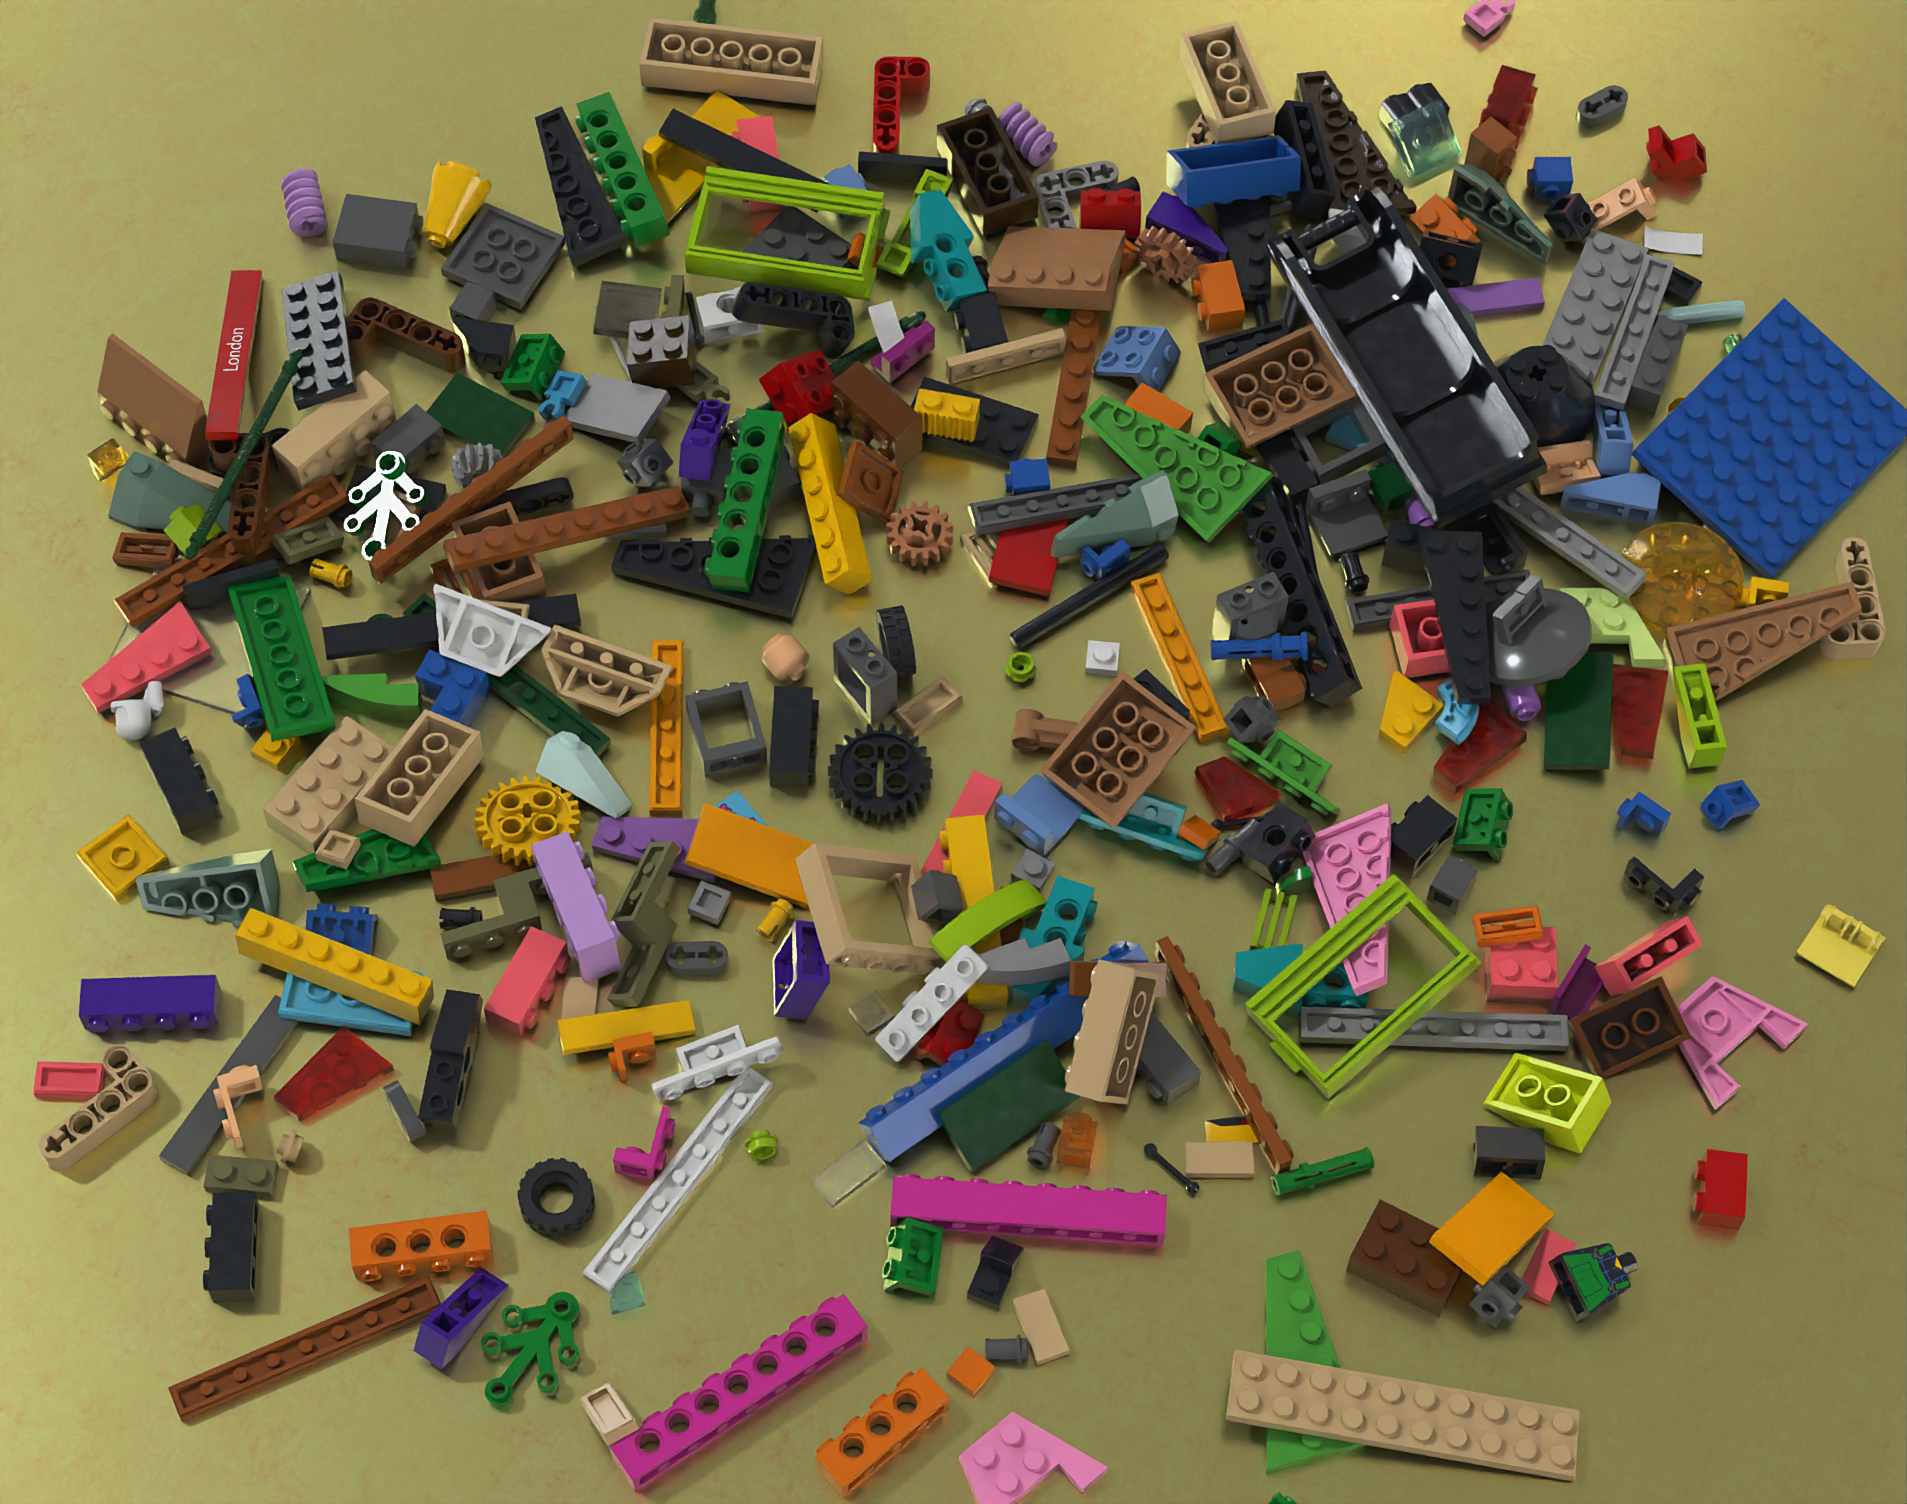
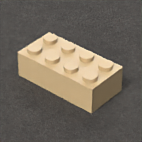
M1235 20L1182 33L1179 57L1215 143L1247 140L1272 134L1274 132L1276 109L1238 21Z
M366 370L356 377V392L326 401L272 445L280 478L296 493L329 474H332L334 477L343 474L352 462L360 456L366 455L372 448L371 442L396 421L391 392Z
M425 709L355 797L359 823L415 847L484 757L481 733Z
M346 716L262 808L268 827L307 854L316 852L329 829L343 833L358 816L355 797L385 761L394 747Z
M1098 960V964L1091 973L1090 982L1092 987L1090 995L1082 1008L1083 1022L1081 1030L1074 1039L1073 1047L1075 1053L1073 1061L1065 1074L1066 1092L1100 1102L1128 1104L1161 976L1160 973L1123 963Z

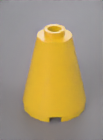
M441 161L437 162L433 171L424 235L428 238V242L438 248L451 246L490 193L492 188L490 180L486 178L484 183L478 178L480 172L454 161H447L446 166L441 165Z

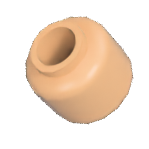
M777 634L764 645L762 661L779 681L789 679L796 681L807 672L806 664L809 661V653L793 635L783 636L782 634Z

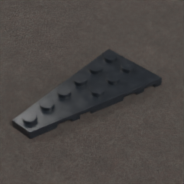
M779 535V539H762L749 593L712 588L709 577L705 575L706 559L712 557L713 552L711 545L712 537H709V541H692V538H680V541L661 542L660 539L621 540L611 565L612 572L792 619L817 548L814 535H808V538H791V535ZM733 552L728 554L726 557L731 558L736 556L738 553Z

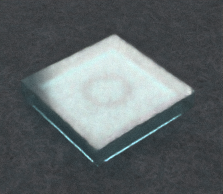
M1441 99L1435 100L1387 123L1408 178H1414L1462 155Z

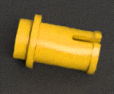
M318 558L312 562L314 565H317V568L314 566L310 567L311 578L332 583L338 589L349 586L353 572L348 569L347 565L341 564L338 566Z
M781 898L777 902L771 903L770 912L756 929V932L761 934L762 938L770 942H774L775 937L787 920H792L794 917L793 912L795 908Z

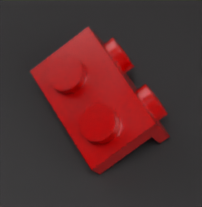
M959 999L916 1044L917 1048L913 1056L918 1060L928 1057L943 1066L948 1062V1057L961 1049L966 1050L972 1046L985 1014Z

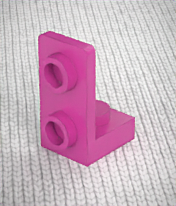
M662 1107L650 1154H646L645 1151L637 1147H626V1149L616 1147L613 1158L615 1173L655 1181L657 1170H663L667 1158V1150H663L666 1139H672L675 1129V1119H671L670 1107Z

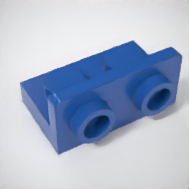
M317 904L316 910H307L306 930L364 953L372 954L374 921H377L378 914H369L370 907L350 906L349 912L336 911L337 905Z

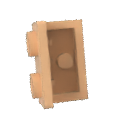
M1590 440L1538 447V451L1545 460L1548 470L1547 473L1533 480L1540 495L1556 494L1563 492L1566 486L1601 479V475L1592 460L1593 445Z

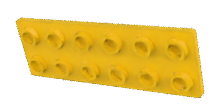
M715 91L691 117L732 136V132L737 131V120L761 116L720 91ZM659 131L654 137L648 138L642 148L643 168L663 210L667 224L703 187L707 166L721 168V166L659 137ZM610 202L609 204H610V206H611L613 212L615 213V211H614V209H613V206H612V203Z

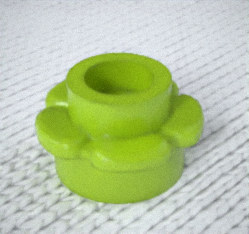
M1017 652L1008 659L1005 672L1009 677H1013V680L1016 682H1026L1028 678L1031 679L1035 676L1037 668L1034 666L1035 661L1028 653Z
M757 1130L751 1133L750 1138L745 1141V1147L753 1159H766L776 1153L778 1138L767 1130Z

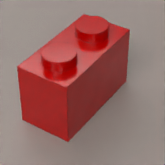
M1098 188L1081 191L1080 229L1125 230L1126 237L1138 238L1141 228L1142 206L1140 191H1133L1131 189L1104 191Z
M1707 1149L1702 1160H1697L1695 1180L1700 1181V1192H1695L1693 1212H1698V1225L1740 1229L1746 1213L1748 1154Z

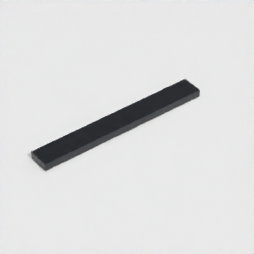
M576 593L509 602L529 604L528 619L547 627L553 628L554 625L563 628L581 626ZM437 612L322 627L326 659L334 660L438 646Z

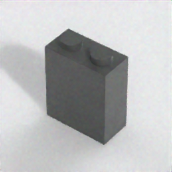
M346 194L333 239L336 260L407 269L410 258H414L416 254V233L420 234L423 227V216H419L417 203Z

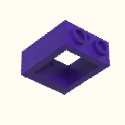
M795 920L773 957L774 1016L807 1020L830 983L829 965L825 963L814 922ZM779 985H784L785 989H781Z

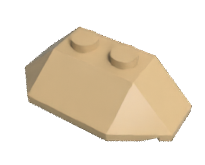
M557 625L553 626L541 650L560 697L617 717L660 695L672 670V665Z

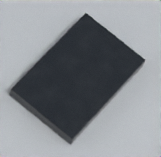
M357 464L346 491L347 495L349 496L352 488L360 486L376 472V468ZM408 476L415 485L421 486L428 494V500L418 516L422 520L427 513L434 512L441 507L447 490L446 484ZM396 482L395 490L403 494H407V492ZM382 484L369 493L370 501L381 492ZM362 493V494H359V495L356 497V500L361 499L362 496H363V493ZM417 493L414 498H419L421 493ZM349 500L348 503L340 507L337 514L338 521L344 522L347 517L355 515L362 508L356 507ZM377 513L365 523L366 528L375 529Z

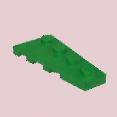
M374 829L354 836L360 838L361 846L347 869L317 861L316 852L292 861L294 870L306 892L441 867L440 858L426 833L416 846L413 847Z

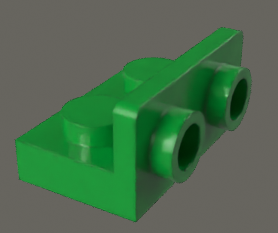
M551 333L521 334L500 384L506 391L531 390L539 400H545L546 396L544 393L557 373L565 351Z
M1465 788L1453 841L1457 851H1488L1492 859H1500L1502 848H1505L1507 845L1506 829L1508 820H1511L1513 817V804L1509 801L1502 788Z
M906 1217L890 1228L887 1235V1245L889 1246L888 1259L885 1261L882 1270V1276L885 1278L884 1290L891 1292L900 1287L928 1296L935 1293L943 1236L942 1227Z

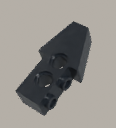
M446 989L429 1048L431 1056L418 1118L425 1126L451 1130L458 1129L469 1069L472 1068L483 1005V999L480 994Z

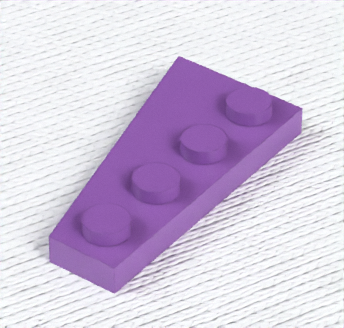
M602 816L591 844L594 851L640 862L649 842L674 841L680 850L670 871L716 883L718 877L684 864L699 819L618 817L615 819Z

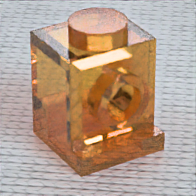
M1074 1112L1072 1117L1064 1116L1056 1163L1090 1169L1098 1122L1092 1121V1117L1089 1114ZM1073 1134L1081 1135L1083 1137L1077 1138L1074 1137Z

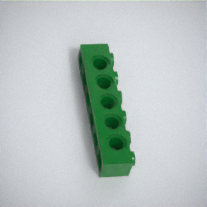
M610 92L576 103L579 116L575 117L580 134L585 132L587 134L584 137L589 154L595 153L596 155L593 158V162L598 175L603 173L605 175V178H602V182L607 195L613 194L614 199H611V203L616 216L622 215L624 218L620 223L626 238L631 236L635 246L639 247L669 236L670 233L663 210Z
M746 408L744 420H739L737 429L739 442L737 447H733L731 453L733 468L731 474H727L725 478V502L721 501L718 508L720 523L718 529H714L712 533V557H708L705 563V575L709 577L714 589L750 592L787 432V424L783 412ZM759 442H762V443H763L762 445H760V446H758V447H752V446H753L754 444H756V443H759ZM750 470H757L753 474H746ZM751 497L745 502H739L742 498ZM737 525H744L741 529L733 530ZM733 552H737V553H738V554H737L736 556H734V557H731V558H727V557H726V556H727L728 554H730V553H733Z

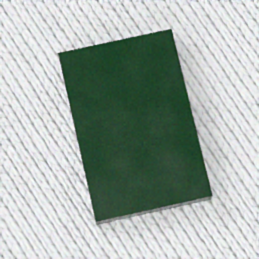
M458 372L426 411L442 425L443 433L466 445L474 446L479 442L483 446L492 444L494 449L500 450L503 457L508 454L535 418L534 412Z

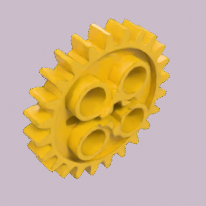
M524 775L522 782L519 783L511 777V785L509 786L499 782V791L489 789L488 798H481V807L475 809V830H477V839L482 841L483 849L491 848V856L493 858L502 854L503 863H506L510 858H515L516 866H519L522 859L527 860L529 866L533 865L532 844L567 831L574 843L576 842V834L580 833L581 812L578 800H573V794L571 792L565 793L564 788L559 785L554 788L553 782L547 780L545 784L541 783L539 775H537L534 782H529L527 775Z

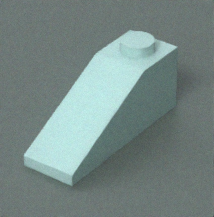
M561 731L547 739L535 771L536 773L615 819L631 810L632 802L589 745L580 741L577 735Z

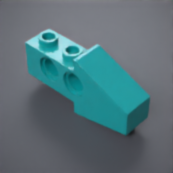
M941 190L920 193L910 209L912 264L924 263L925 273L930 277L935 287L937 299L942 303L946 312L959 309V299L983 295L987 291L968 249L974 236Z
M1057 876L1036 930L1033 931L1022 927L1019 940L1025 938L1029 948L1032 949L1061 938L1071 961H1084L1085 948L1082 945L1087 930L1083 929L1087 919L1092 921L1098 906V902L1094 901L1095 888ZM1068 914L1072 915L1075 919L1065 921L1060 917ZM1070 974L1049 981L1013 985L1011 1001L1029 1007L1028 1004L1032 999L1040 995L1049 994L1056 989L1055 985L1060 980L1070 977Z
M1303 944L1236 952L1233 967V991L1252 998L1302 954ZM1341 962L1284 1013L1294 1018H1299L1301 1006L1365 1009L1369 992L1359 996L1355 995L1344 964ZM1337 983L1341 988L1334 990L1326 984Z

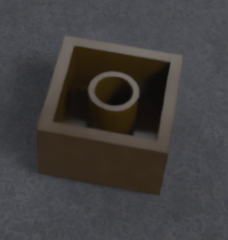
M690 315L629 323L626 365L632 383L653 388L695 384L697 339Z

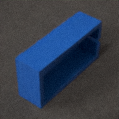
M1279 135L1168 150L1167 185L1187 207L1201 208L1205 204L1216 202L1219 204H1229L1233 200L1244 198L1257 200L1261 196L1272 194L1285 196L1289 192L1300 191L1301 157Z

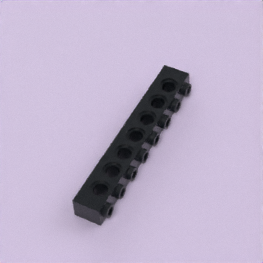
M1273 476L1240 510V513L1245 517L1249 526L1247 527V533L1250 539L1256 544L1259 552L1257 553L1259 563L1266 570L1267 574L1271 572L1276 574L1289 596L1285 615V622L1289 630L1287 636L1301 635L1302 632H1307L1308 660L1303 661L1302 658H1298L1297 662L1309 681L1308 691L1315 701H1320L1333 707L1363 688L1281 480Z

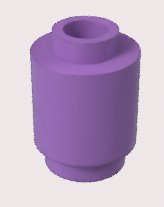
M1503 685L1502 690L1511 717L1521 721L1534 718L1541 709L1535 685L1518 686L1513 689Z

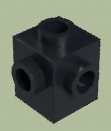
M1580 193L1558 195L1543 215L1561 242H1578L1585 239L1590 234V229L1598 220Z

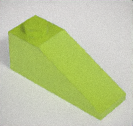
M1705 663L1673 667L1681 741L1688 768L1720 765L1727 749V743Z

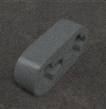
M1612 85L1580 101L1576 112L1578 123L1585 127H1595L1621 114L1626 108L1628 93L1622 87Z
M716 941L676 942L670 945L665 953L668 970L674 975L679 976L720 974L725 971L729 962L726 947ZM710 953H717L716 963H710ZM677 954H684L683 964H677Z
M396 1080L382 1087L383 1093L409 1142L426 1135L399 1081Z

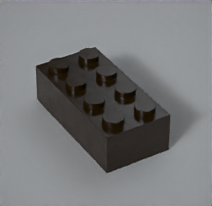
M992 107L937 125V148L942 158H948V170L983 236L1038 218L1039 196Z

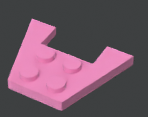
M1714 976L1708 979L1677 1007L1691 1035V1038L1679 1043L1678 1046L1715 1111L1740 1088V1085L1718 1065L1723 1058L1758 1027L1784 1050L1808 1026V1023Z
M1011 1412L959 1455V1461L977 1504H1015L1058 1467L1082 1493L1105 1475L1109 1468L1014 1412Z

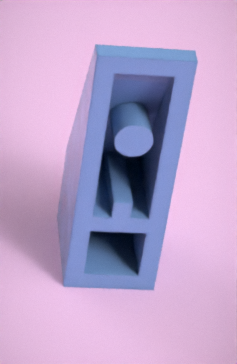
M1595 402V415L1592 424L1596 467L1601 475L1607 477L1629 473L1633 439L1625 406L1622 411Z
M1626 473L1566 486L1559 508L1652 525L1657 510L1661 482L1656 477L1646 473Z

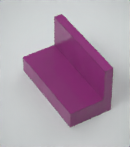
M1584 945L1554 994L1548 1010L1553 1015H1567L1569 1020L1588 1011L1604 985L1595 969V966L1598 964L1587 959L1591 949L1590 946Z

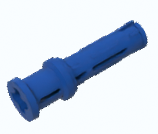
M1307 632L1293 636H1281L1280 633H1275L1271 638L1211 640L1212 660L1272 657V660H1276V662H1281L1282 658H1302L1303 661L1308 660Z

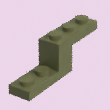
M674 841L649 842L611 921L614 920L618 931L633 945L607 998L614 1007L639 1006L676 930L677 924L654 902L660 894L661 887L669 871L672 869L680 850Z
M585 852V860L581 862L584 869L590 867L593 872L589 853ZM537 867L493 880L502 915L440 933L447 959L451 957H465L471 954L472 951L484 947L495 948L502 945L504 941L517 937L525 938L531 926L542 930L539 912L533 896L537 894L547 895V891Z

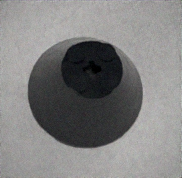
M1551 345L1529 346L1505 354L1493 362L1536 429L1539 436L1537 447L1583 441L1593 423L1596 404L1592 385L1578 365L1558 353Z

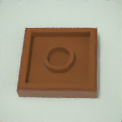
M857 440L850 445L837 496L882 525L891 522V513L894 510L904 470Z

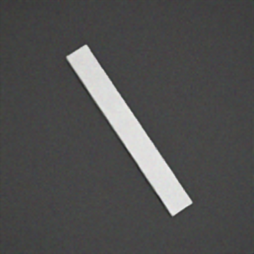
M749 1066L735 1078L582 1272L584 1278L609 1295L615 1291L774 1088L773 1082Z

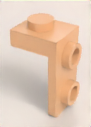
M1633 178L1591 201L1588 204L1598 219L1592 228L1600 230L1636 209L1647 221L1657 216L1658 214L1653 205L1657 203V199L1650 187L1644 188L1636 178Z
M248 1065L233 1068L230 1073L216 1076L219 1088L214 1089L213 1092L218 1109H226L228 1119L222 1120L227 1140L234 1138L236 1148L243 1147L230 1099L263 1089L257 1065L251 1067Z

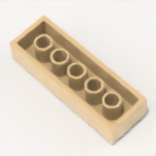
M649 17L639 62L641 85L712 94L715 91H720L729 96L815 105L824 59L823 37Z

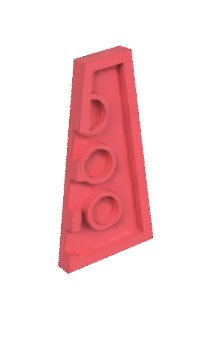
M180 601L81 685L99 714L111 708L112 702L126 700L147 689L149 682H160L211 655V648Z

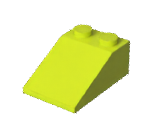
M1514 1053L1484 1101V1106L1521 1128L1544 1129V1141L1581 1154L1612 1101L1602 1077Z

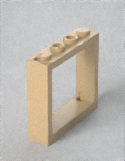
M814 843L795 859L826 964L844 966V968H867L869 971L881 969L891 970L893 973L912 972L922 975L933 971L936 966L944 961L929 944L930 939L939 932L937 924L918 920L911 885L922 876L915 855ZM832 875L894 882L913 946L851 940Z

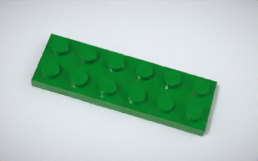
M291 575L228 587V595L271 742L335 729V719Z

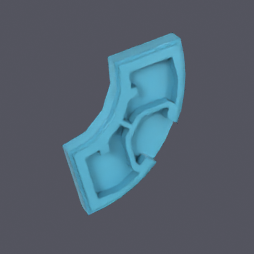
M1449 677L1437 687L1438 695L1444 700L1445 707L1442 715L1435 723L1437 730L1459 745L1470 734L1477 721L1479 704H1457L1451 677Z

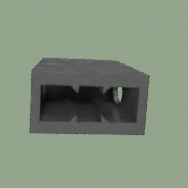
M720 447L717 463L709 482L681 477V491L686 502L692 503L691 512L695 516L707 517L710 514L711 505L719 506L721 501L725 502V478L727 474H731L733 468L731 464V448Z

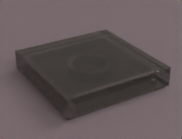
M602 281L593 334L628 339L630 322L658 319L662 288Z

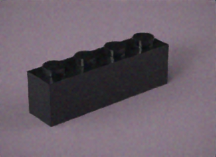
M1286 100L1276 114L1274 136L1279 135L1301 157L1300 191L1289 192L1295 216L1321 219L1337 195L1313 104Z

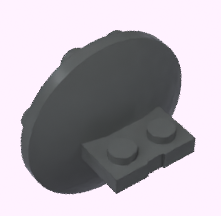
M1531 574L1516 588L1515 592L1503 595L1486 605L1490 681L1513 689L1518 686L1535 685L1551 679L1562 678L1586 654L1590 645L1592 626L1586 608L1576 598L1565 592L1544 588L1542 578Z

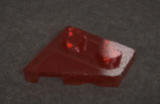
M1225 756L1199 765L1195 770L1196 777L1226 823L1280 802L1282 795L1279 791Z

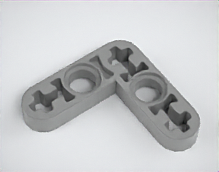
M1099 161L1040 174L1035 180V190L1039 196L1038 206L1045 227L1060 228L1063 225V228L1077 229L1067 199L1080 197L1081 191H1088L1094 188L1104 189V186L1107 184H1117V166L1110 161ZM1105 173L1106 176L1109 178L1105 179L1104 176L1100 174ZM1078 177L1084 181V184L1072 186L1068 181L1071 178ZM1061 181H1063V188H1061V183L1059 184ZM1048 185L1052 190L1047 191V188L1043 186ZM1052 207H1059L1064 213L1059 216H1053L1048 213V210Z

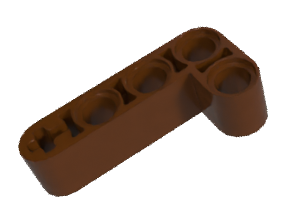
M367 297L360 300L348 316L352 355L355 360L366 357L377 341L445 371H457L465 364L463 342L458 334L377 298Z
M239 433L238 440H210L209 449L217 469L228 472L248 433ZM263 435L259 438L233 489L228 533L233 549L240 555L255 553L261 544L273 464L269 443ZM229 450V452H227V453H224V454L221 453V452H223V451ZM256 452H261V453L258 454V455H252V454H254V453H256ZM251 479H257L254 482H248ZM248 506H253L251 509L244 510Z

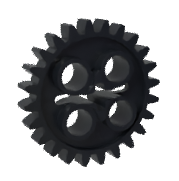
M880 723L876 731L873 730L870 724H867L866 733H862L858 728H855L854 739L845 734L844 745H835L836 754L830 755L831 766H828V776L831 777L829 778V787L835 788L833 790L834 799L842 798L841 807L844 809L852 805V816L863 811L865 821L869 819L871 814H875L877 823H880L882 815L886 814L890 821H894L895 812H899L901 816L906 817L907 806L917 810V800L925 801V791L931 789V781L929 779L933 778V769L930 768L932 759L931 757H925L927 755L926 746L918 747L919 737L917 736L909 740V730L906 729L901 734H898L897 725L895 724L891 727L890 731H885L883 723ZM883 748V795L878 797L876 795L878 749ZM867 755L871 758L869 760H860L858 757ZM893 756H900L904 759H902L901 761H893L890 758H892ZM860 784L870 785L867 789H860L857 786ZM897 784L901 785L903 788L899 790H893L889 787Z

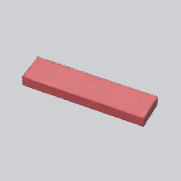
M973 770L949 818L984 815L986 820L1002 789L1003 783ZM939 837L920 871L921 876L930 870L943 872V860H948L947 850L940 849Z

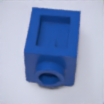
M1121 539L1114 545L1109 544L1104 547L1098 556L1086 544L1081 548L1080 565L1088 576H1094L1099 580L1129 562L1130 546Z
M246 674L236 679L240 688L237 691V695L241 704L246 709L233 714L231 717L234 723L243 728H254L264 722V715L253 677Z
M1743 780L1716 786L1701 803L1702 810L1716 829L1724 828L1734 817L1754 813L1760 806V803Z
M1639 791L1632 800L1627 798L1619 807L1616 814L1620 817L1616 827L1623 830L1633 818L1642 829L1660 836L1667 827L1671 813Z

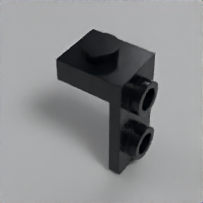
M1635 856L1628 861L1624 872L1634 887L1645 891L1652 897L1656 906L1662 910H1667L1673 916L1686 903L1689 906L1694 904L1703 892L1700 890L1704 876L1695 868L1674 889Z

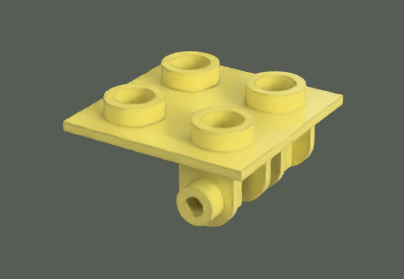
M1826 904L1819 919L1796 954L1854 988L1886 937L1882 936L1879 931L1875 932L1862 924V921L1855 920L1854 916H1849L1838 910L1837 906Z

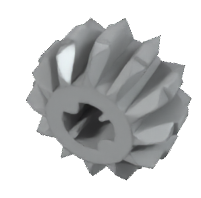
M480 442L474 446L467 444L466 449H457L456 455L452 456L451 462L453 478L456 484L462 485L465 489L475 477L484 475L492 469L496 462L503 458L500 450L494 449L492 444L483 446Z

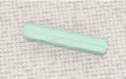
M1742 300L1659 309L1656 321L1659 315L1685 324L1742 318L1745 314V305Z

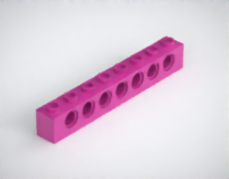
M845 1294L836 1299L835 1297L826 1299L819 1305L818 1311L809 1317L801 1316L790 1324L789 1330L780 1336L775 1334L768 1337L761 1343L760 1349L751 1355L746 1353L739 1356L732 1362L731 1368L722 1374L714 1373L703 1381L702 1387L691 1394L690 1392H685L677 1397L672 1403L673 1406L662 1413L657 1411L649 1415L643 1421V1426L613 1443L614 1445L610 1447L612 1459L634 1491H637L867 1339V1324ZM821 1327H830L834 1330V1333L829 1337L819 1336L816 1332ZM796 1345L802 1346L806 1350L800 1356H792L787 1351ZM767 1364L777 1368L771 1375H763L758 1370ZM738 1383L747 1386V1390L739 1395L729 1391L733 1385ZM706 1403H714L718 1406V1409L711 1414H705L700 1411V1408ZM677 1422H684L689 1425V1428L683 1433L671 1431V1427ZM649 1441H654L660 1445L652 1453L642 1451L641 1447Z

